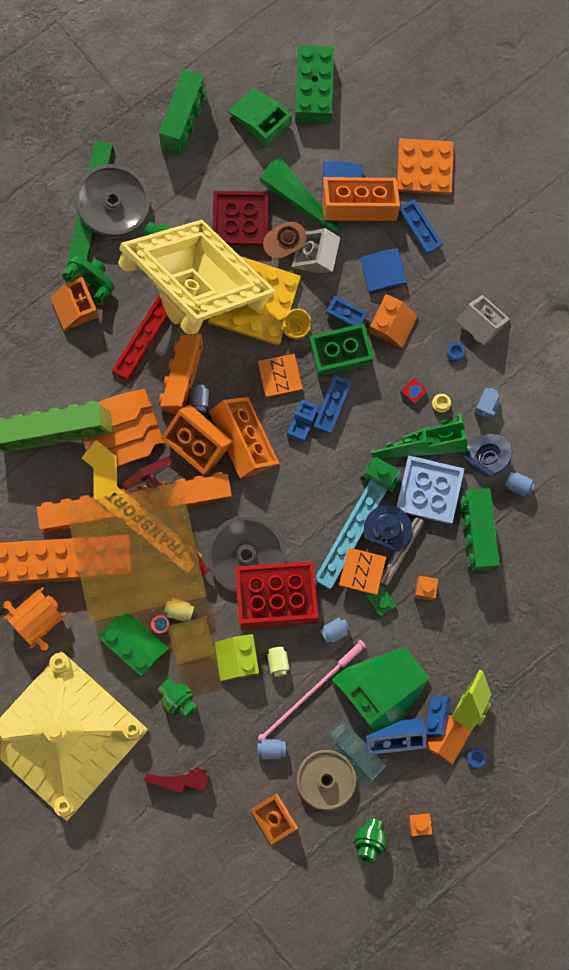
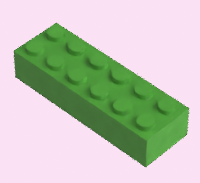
M97 401L86 402V405L82 406L73 404L65 409L51 408L49 412L44 413L35 411L27 416L14 415L11 419L0 418V451L9 453L113 434L110 411L97 403Z

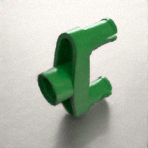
M73 257L62 274L64 280L69 276L66 280L67 282H72L76 275L83 277L84 281L98 290L92 300L95 303L99 299L97 302L99 306L103 305L106 298L115 289L113 282L104 274L106 270L105 265L98 260H93L90 263L81 257Z

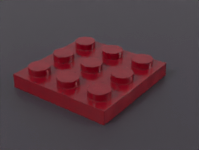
M213 191L212 230L229 246H263L264 238L268 233L269 192Z

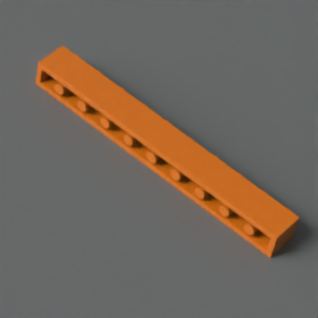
M223 472L214 473L211 477L196 476L193 478L194 480L188 481L186 479H178L174 481L175 483L167 484V482L157 483L173 510L232 500L228 474ZM143 485L138 486L137 490L131 491L121 489L150 514L165 512L151 487ZM90 495L81 496L79 500L74 501L72 499H63L60 503L56 504L45 502L37 507L39 527L42 533L120 520Z

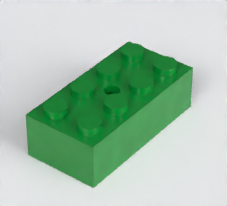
M298 45L295 122L331 123L334 46Z
M186 69L182 70L159 130L161 149L178 155H182L183 151L187 150L189 145L188 137L190 134H193L195 129L194 121L196 118H199L201 113L200 105L202 102H205L207 97L204 75Z
M490 488L467 490L464 496H462V500H460V511L464 512L462 529L466 530L464 547L468 549L469 557H466L467 568H470L471 573L493 572L499 566L491 490Z

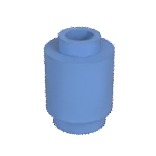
M194 385V388L190 389L189 405L201 414L206 413L209 389L205 388L204 385Z
M510 472L504 485L509 490L524 497L526 494L530 495L534 488V484H532L533 479L517 472Z
M337 618L324 625L320 632L328 644L347 636V631L350 628L345 619Z
M262 739L261 743H258L257 746L258 756H261L262 760H280L281 757H286V742L280 739Z

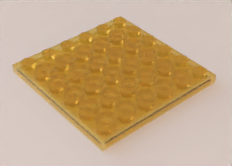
M181 482L65 506L90 622L206 597Z

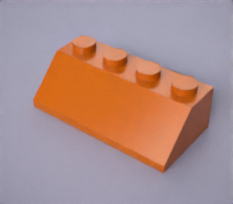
M323 177L322 207L324 220L397 221L400 201L396 178Z
M181 335L179 341L175 342L173 350L176 352L175 357L170 359L168 369H171L169 376L165 377L163 385L166 387L164 394L161 393L158 402L161 405L162 411L177 414L180 409L187 406L190 389L193 385L203 349L202 335Z
M249 397L223 400L209 410L216 427L233 441L227 451L240 478L254 476L280 464Z

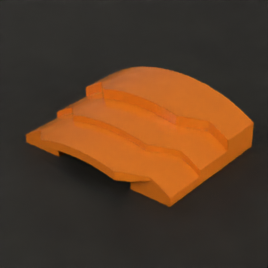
M145 389L123 393L97 402L110 411L113 434L82 439L86 452L96 440L117 456V467L149 457L154 447L164 444Z

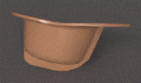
M296 222L284 223L272 229L264 238V250L273 258H282L299 250L306 242L305 229Z

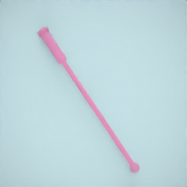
M358 641V644L338 661V665L264 734H260L258 740L261 742L262 739H266L279 724L338 669L344 668L357 654L365 649L367 646L364 642Z

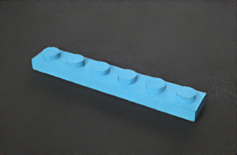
M372 481L368 483L315 576V582L331 590L344 567L348 547L355 548L364 532V523L367 516L378 507L387 489Z

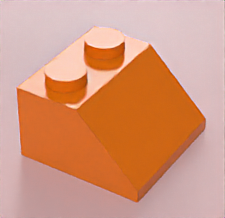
M385 294L370 325L369 334L399 348H403L418 315L404 302Z

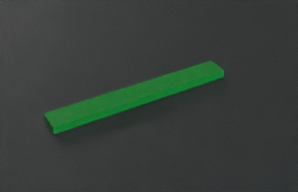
M100 141L94 142L88 171L110 163L113 144ZM79 215L77 216L66 269L71 258L81 257L88 261L94 231L83 223ZM76 275V276L74 277V280H76V279H78V278H81V277H79L78 275Z

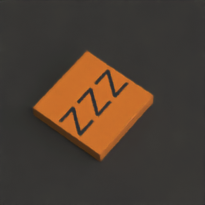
M295 354L258 361L266 398L303 391Z
M348 547L339 586L377 595L386 557Z

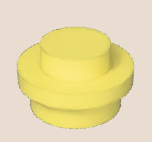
M438 394L433 398L432 406L437 412L443 413L449 410L451 400L445 394Z

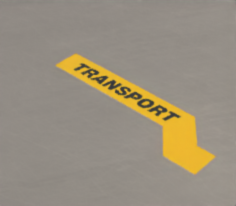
M96 440L82 457L94 469V498L188 573L195 565V562L181 538L117 487V456Z

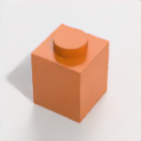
M419 576L416 581L414 598L434 601L438 579Z
M430 813L408 815L410 836L432 834Z

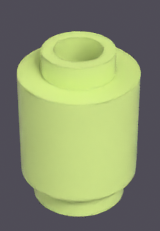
M172 598L171 602L167 601L164 612L168 613L167 617L185 622V620H191L194 606H191L188 602Z
M284 647L269 649L267 657L270 674H275V677L287 675L286 672L290 671L287 652L284 651Z

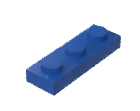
M415 199L400 206L399 213L426 255L443 246L442 241Z
M334 375L314 424L315 429L332 434L352 384L351 381Z

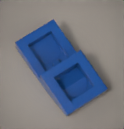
M301 399L286 437L304 443L319 406Z

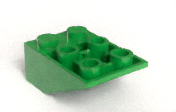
M255 88L250 90L228 110V113L265 148L292 125V114L279 102Z

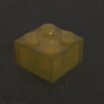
M206 617L168 626L178 667L216 658Z

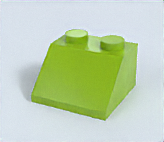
M253 634L214 642L220 682L259 675Z
M482 670L478 671L463 693L451 717L470 730H473L476 724L481 725L486 716L484 714L491 705L488 702L491 692Z

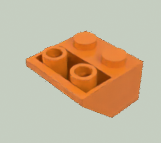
M83 277L64 284L50 297L64 331L99 317Z

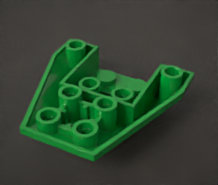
M403 647L349 666L336 675L332 681L341 693L346 695L367 722L369 729L374 733L402 721L430 677L407 648Z

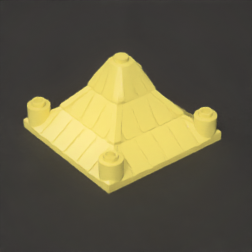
M203 220L123 242L119 248L122 251L118 262L120 267L124 271L129 272L136 270L137 266H139L159 290L167 316L174 324H180L183 331L187 334L198 333L205 319L228 312L234 308L242 307L245 304H248L252 310H262L267 299L273 297L275 290Z
M60 651L51 657L49 665L0 717V760L55 810L57 815L62 816L68 821L144 736L148 729L67 655Z

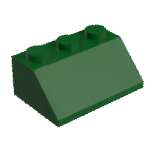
M127 610L112 620L97 636L142 678L169 650L164 643Z

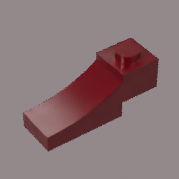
M195 767L194 771L189 770L188 774L167 777L146 773L144 781L180 793H184L186 786L205 792L210 776L206 775V770Z

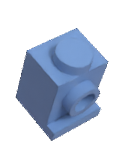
M485 388L474 413L492 420L495 414L494 411H496L500 403L497 400L499 391L493 388Z

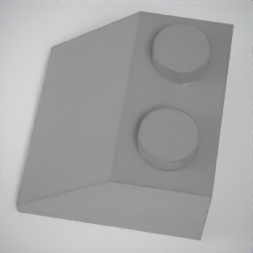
M326 228L306 232V242L303 247L295 251L291 267L318 274L333 272L340 237Z
M483 295L469 303L456 319L461 328L469 331L474 339L483 345L490 341L510 320Z

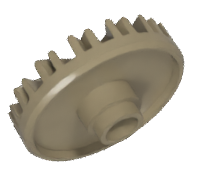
M333 750L316 751L306 757L301 763L297 773V788L303 800L313 808L324 811L335 810L345 805L352 797L356 788V773L351 762L341 753ZM328 776L330 778V782L328 784H324L323 777Z

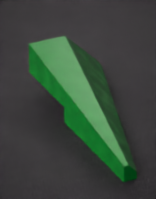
M279 157L268 165L260 176V184L289 201L290 206L336 234L339 231V227L333 220H324L321 205L282 158Z
M462 413L457 414V418L449 422L446 419L441 421L439 426L432 428L428 426L402 437V441L395 444L389 442L383 449H372V458L386 459L408 457V455L421 456L468 452V439Z

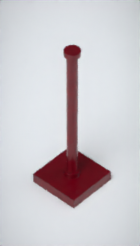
M168 456L141 468L126 480L122 486L127 491L144 482L149 484L198 567L199 575L203 577L211 572V570L205 566L155 480L156 476L172 463Z

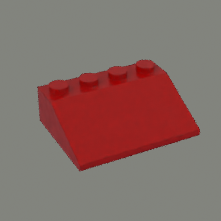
M313 561L235 567L240 630L318 624Z

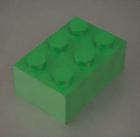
M365 324L309 336V346L318 378L373 364L374 358Z

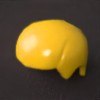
M292 309L283 319L285 335L295 340L306 336L310 331L311 317L302 309Z

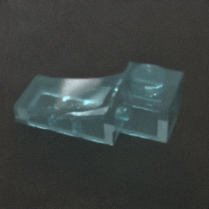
M340 720L327 733L371 780L386 767L376 754L367 755L366 743L343 720Z

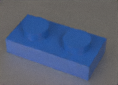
M334 296L326 314L349 326L363 324L368 312Z
M431 697L425 727L426 736L445 737L452 702L450 697Z

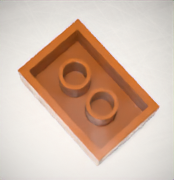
M191 405L178 411L161 437L164 442L203 475L215 468L233 442Z

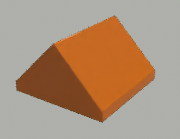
M449 715L445 737L426 736V749L453 764L472 730L455 721Z
M277 793L251 809L252 814L271 845L298 829Z

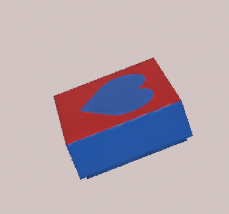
M412 378L400 393L415 405L427 392V389Z

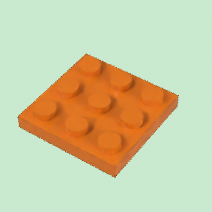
M399 138L398 192L451 195L454 142Z

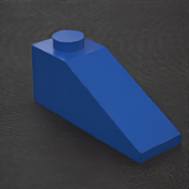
M422 718L402 720L367 735V755L426 749V729Z

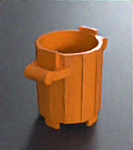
M44 587L40 590L38 589L16 609L13 608L10 601H6L3 604L4 608L10 611L4 619H7L31 645V649L38 643L42 650H47L48 644L41 638L67 614L65 612L61 615L56 610L59 608L58 603L49 595L45 597L41 593Z

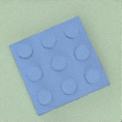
M408 455L397 507L408 515L452 525L464 468Z

